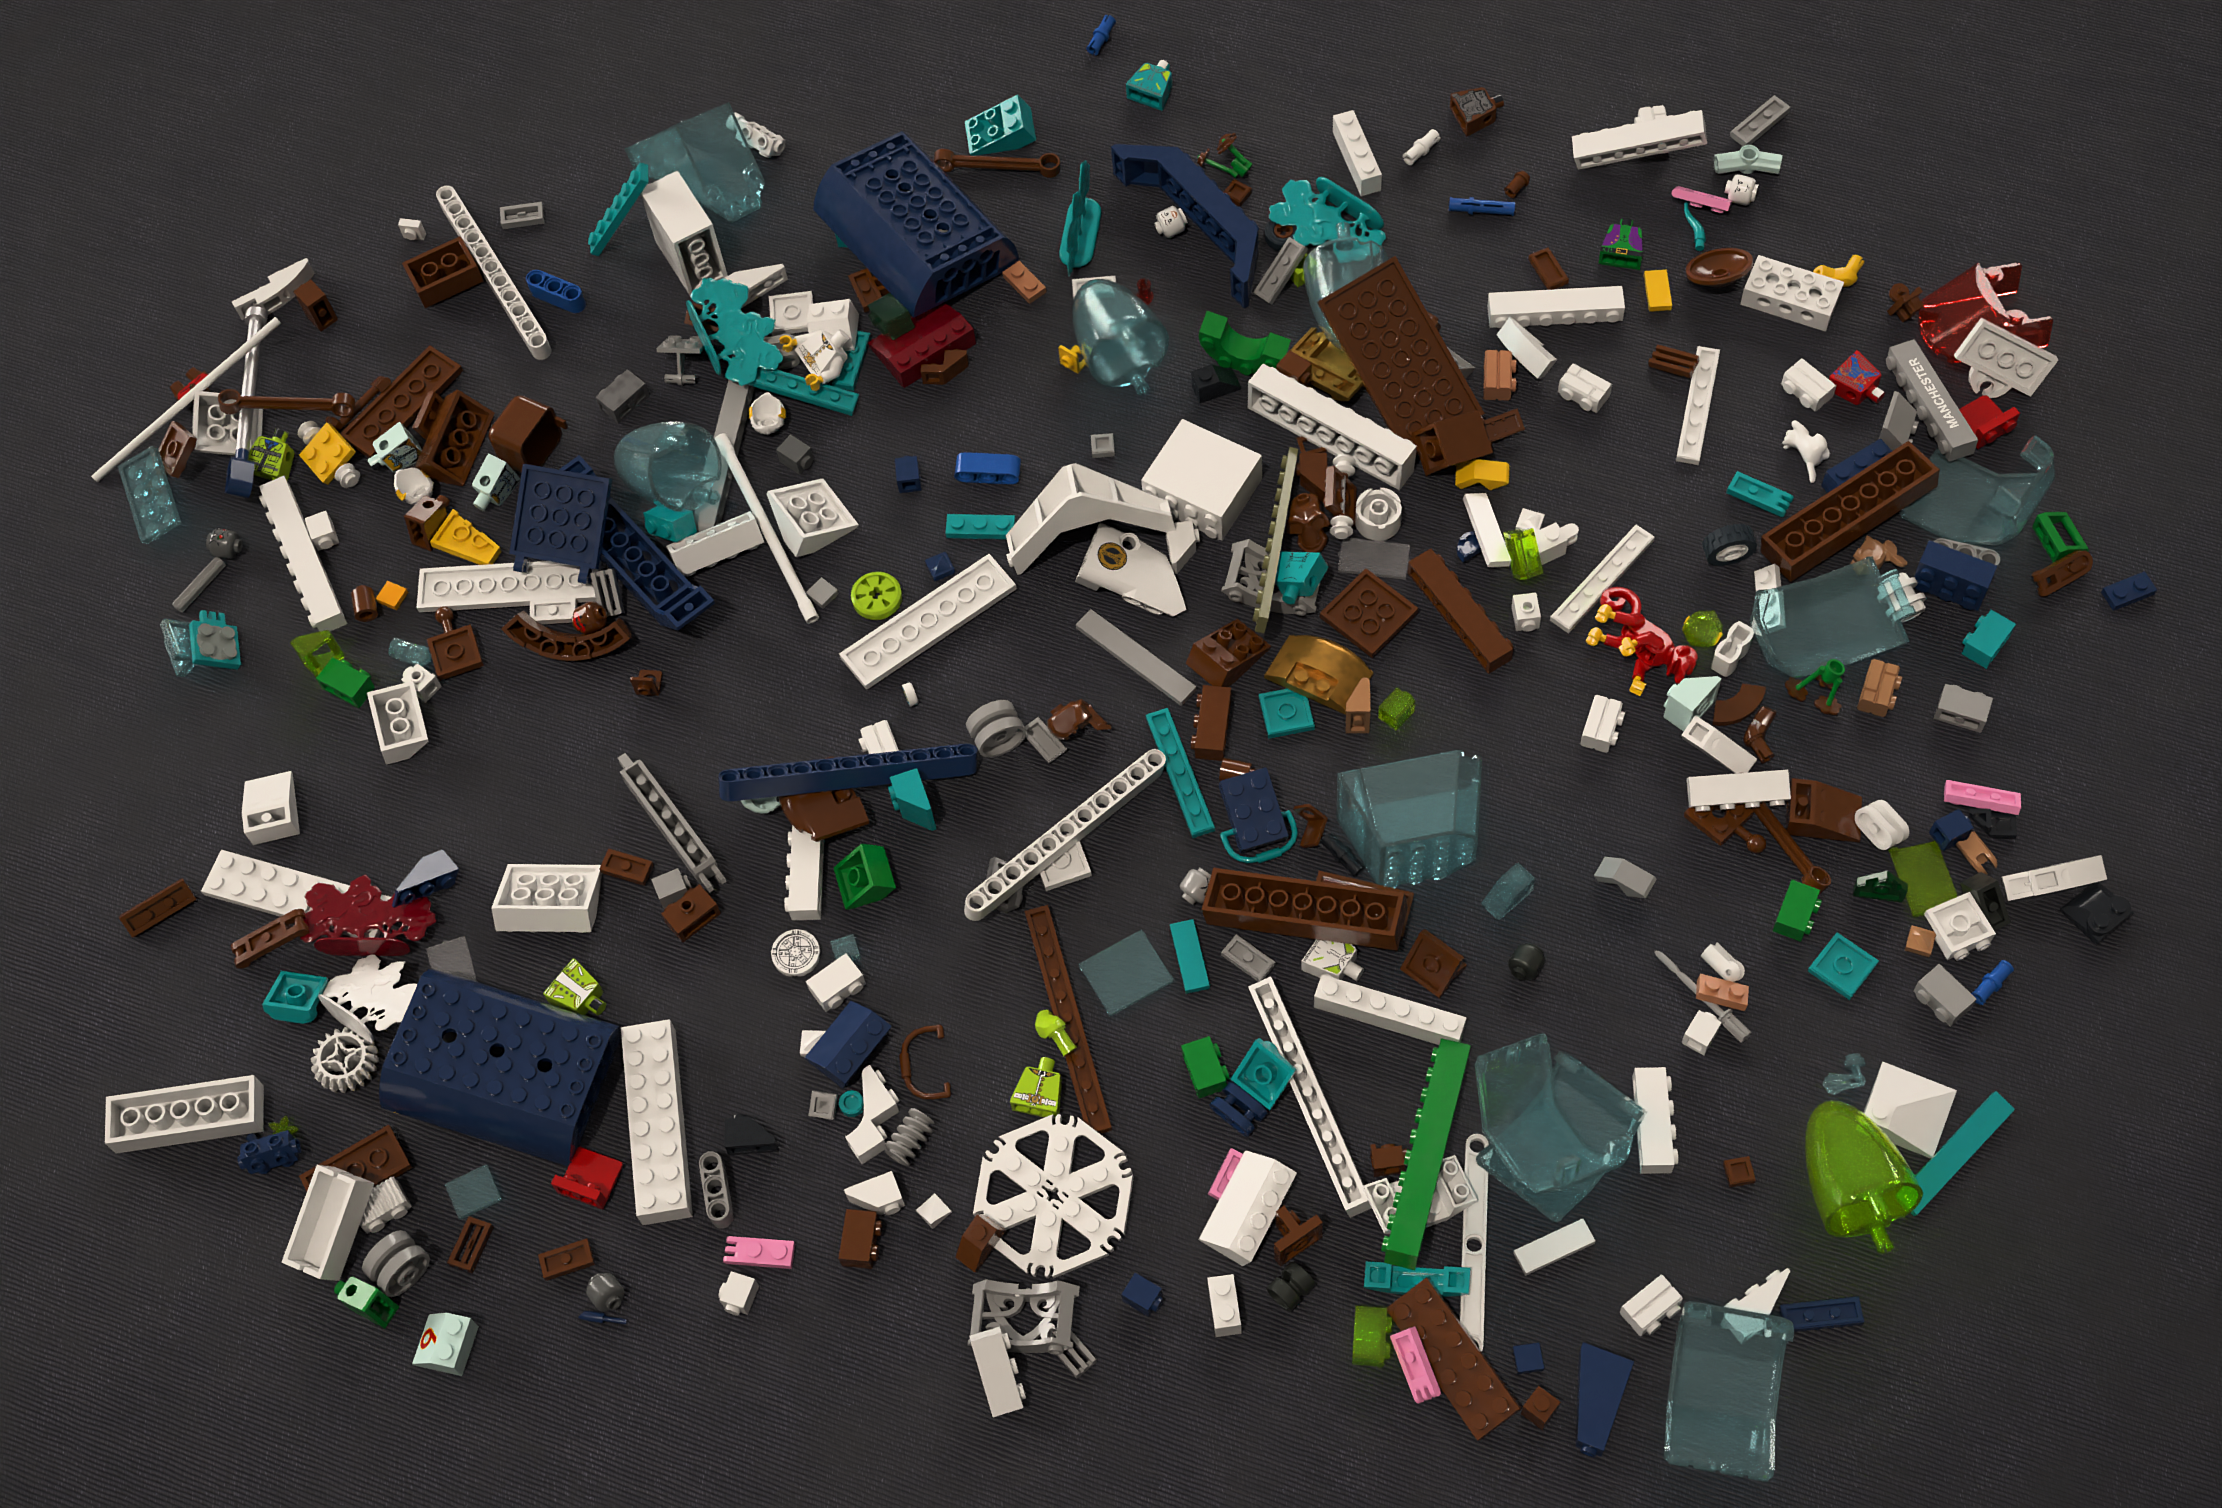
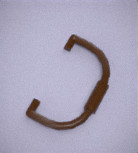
M940 1024L924 1026L912 1031L906 1036L902 1044L901 1054H899L901 1077L904 1079L906 1087L910 1092L921 1099L934 1100L951 1096L950 1083L948 1082L944 1083V1092L923 1093L917 1090L910 1080L911 1068L909 1053H907L909 1043L919 1034L937 1031L938 1039H944L943 1026Z

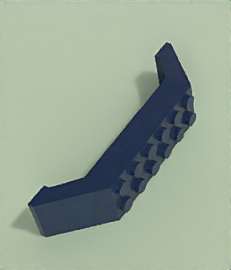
M1114 144L1111 146L1113 174L1126 187L1130 184L1160 187L1235 264L1230 269L1231 296L1244 309L1247 308L1250 302L1259 255V228L1256 222L1250 220L1245 215L1243 209L1240 206L1237 207L1232 202L1230 196L1227 193H1223L1218 188L1217 183L1213 179L1210 180L1205 175L1204 170L1200 166H1196L1192 162L1191 157L1187 153H1183L1178 147Z
M580 455L559 469L596 476L593 469ZM610 496L600 559L609 569L615 568L616 577L660 625L680 630L714 605V599L701 585L699 587L692 585Z

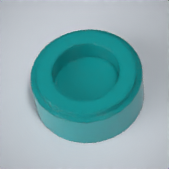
M853 1090L843 1093L839 1099L841 1112L848 1117L860 1115L864 1110L862 1095Z

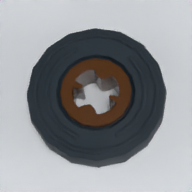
M1269 220L1264 229L1266 243L1272 249L1280 251L1289 237L1293 239L1297 226H1281Z

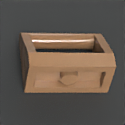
M1368 678L1360 680L1346 703V733H1369L1370 680Z

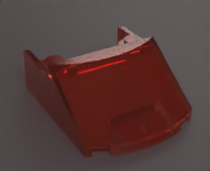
M2020 262L1984 269L1977 263L1921 300L1924 307L1919 310L1918 325L1921 335L1928 346L1937 355L1941 353L1946 356L1947 362L1952 364L1961 362L1955 358L1954 354L1981 318L2040 348L2049 345L2053 318L2048 316L2029 319L2028 315L2019 309L2005 311L1998 296L2018 292L2022 271Z

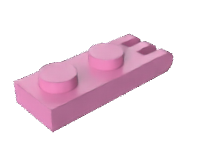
M1680 186L1672 190L1673 197L1690 201V205L1695 207L1710 206L1712 211L1724 213V210L1729 211L1732 201L1726 198Z
M727 1237L726 1243L735 1244L736 1247H725V1253L734 1254V1257L724 1256L723 1263L792 1269L796 1245L794 1241Z
M1414 1326L1391 1335L1392 1344L1415 1402L1419 1404L1424 1402V1400L1427 1401L1432 1399V1397L1440 1396V1388L1416 1327Z

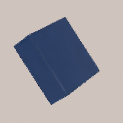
M1539 1343L1513 1346L1517 1375L1544 1371Z

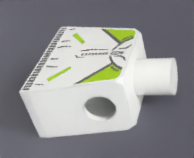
M1317 939L1301 961V970L1321 978V975H1326L1342 980L1347 975L1353 980L1358 981L1363 974L1364 968L1354 963L1357 958V949L1352 944Z

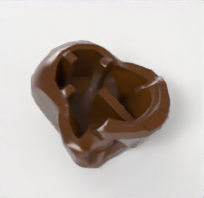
M1312 493L1299 494L1292 500L1290 505V517L1286 522L1287 533L1298 534L1297 544L1303 552L1318 553L1322 551L1328 540L1322 528L1331 525L1330 519L1323 512L1317 495Z
M1082 699L1071 701L1066 706L1059 704L1050 711L1053 716L1047 720V727L1050 733L1059 740L1069 739V735L1077 733L1078 727L1082 729L1087 724H1090L1096 730H1107L1112 727L1111 724L1108 725L1107 721L1096 713L1091 704Z

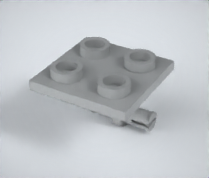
M677 335L669 336L656 349L657 352L677 353L678 374H665V383H677L681 386L684 383L696 384V375H684L685 353L700 354L704 350L699 336H692L690 339H681V336Z

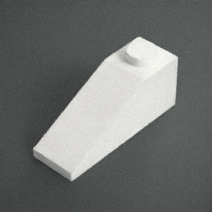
M783 264L738 271L724 277L734 283L748 286V299L742 308L788 280Z

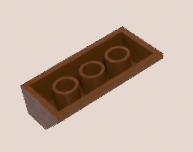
M460 390L447 395L414 468L424 471L433 481L463 486L495 412Z

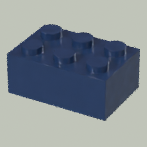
M1929 540L1914 575L1918 582L1914 588L1921 592L1938 596L1944 601L1959 604L1966 609L1979 611L1997 565Z
M1267 767L1220 781L1218 786L1240 854L1285 841L1288 838V832Z

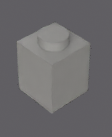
M678 868L651 879L664 909L669 904L677 902L688 891L687 889L692 888L687 875L682 876Z

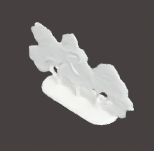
M368 955L366 958L357 961L350 974L335 976L325 987L323 995L320 994L318 997L325 1008L341 1024L372 1043L374 1037L365 1023L377 1020L375 1029L382 1031L396 1022H401L417 984H407L393 989V986L400 980L401 974L399 972L403 969L405 961L391 963L385 968L378 970L381 960L376 955ZM338 997L337 1003L330 998ZM351 1001L353 1007L349 1011L341 1006ZM364 1006L368 1008V1013L360 1020L353 1012ZM385 1009V1012L378 1016L374 1014L376 1011Z

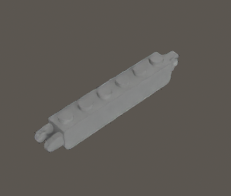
M626 753L619 756V763L623 767L620 774L624 783L698 883L703 884L709 893L714 890L713 885L708 881L712 876L715 875L717 881L724 884L726 879L720 872L715 859L643 762L639 759L633 763Z

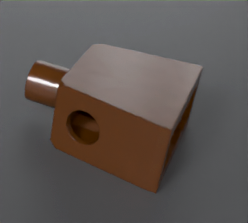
M439 495L436 499L423 496L406 513L404 518L413 545L429 551L433 550L430 541L447 518L446 508L450 504L448 498L443 495Z

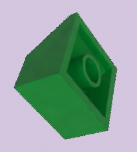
M860 844L833 867L846 910L880 901L896 889L884 846Z

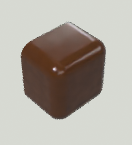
M519 395L509 402L489 430V439L497 458L507 462L512 469L522 473L523 464L541 467L544 465L561 440V428L567 430L568 426L566 420L555 415L553 408Z

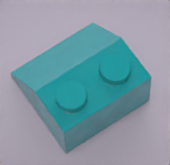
M918 769L891 776L892 786L888 787L895 811L900 810L903 819L931 831L936 830L932 810Z

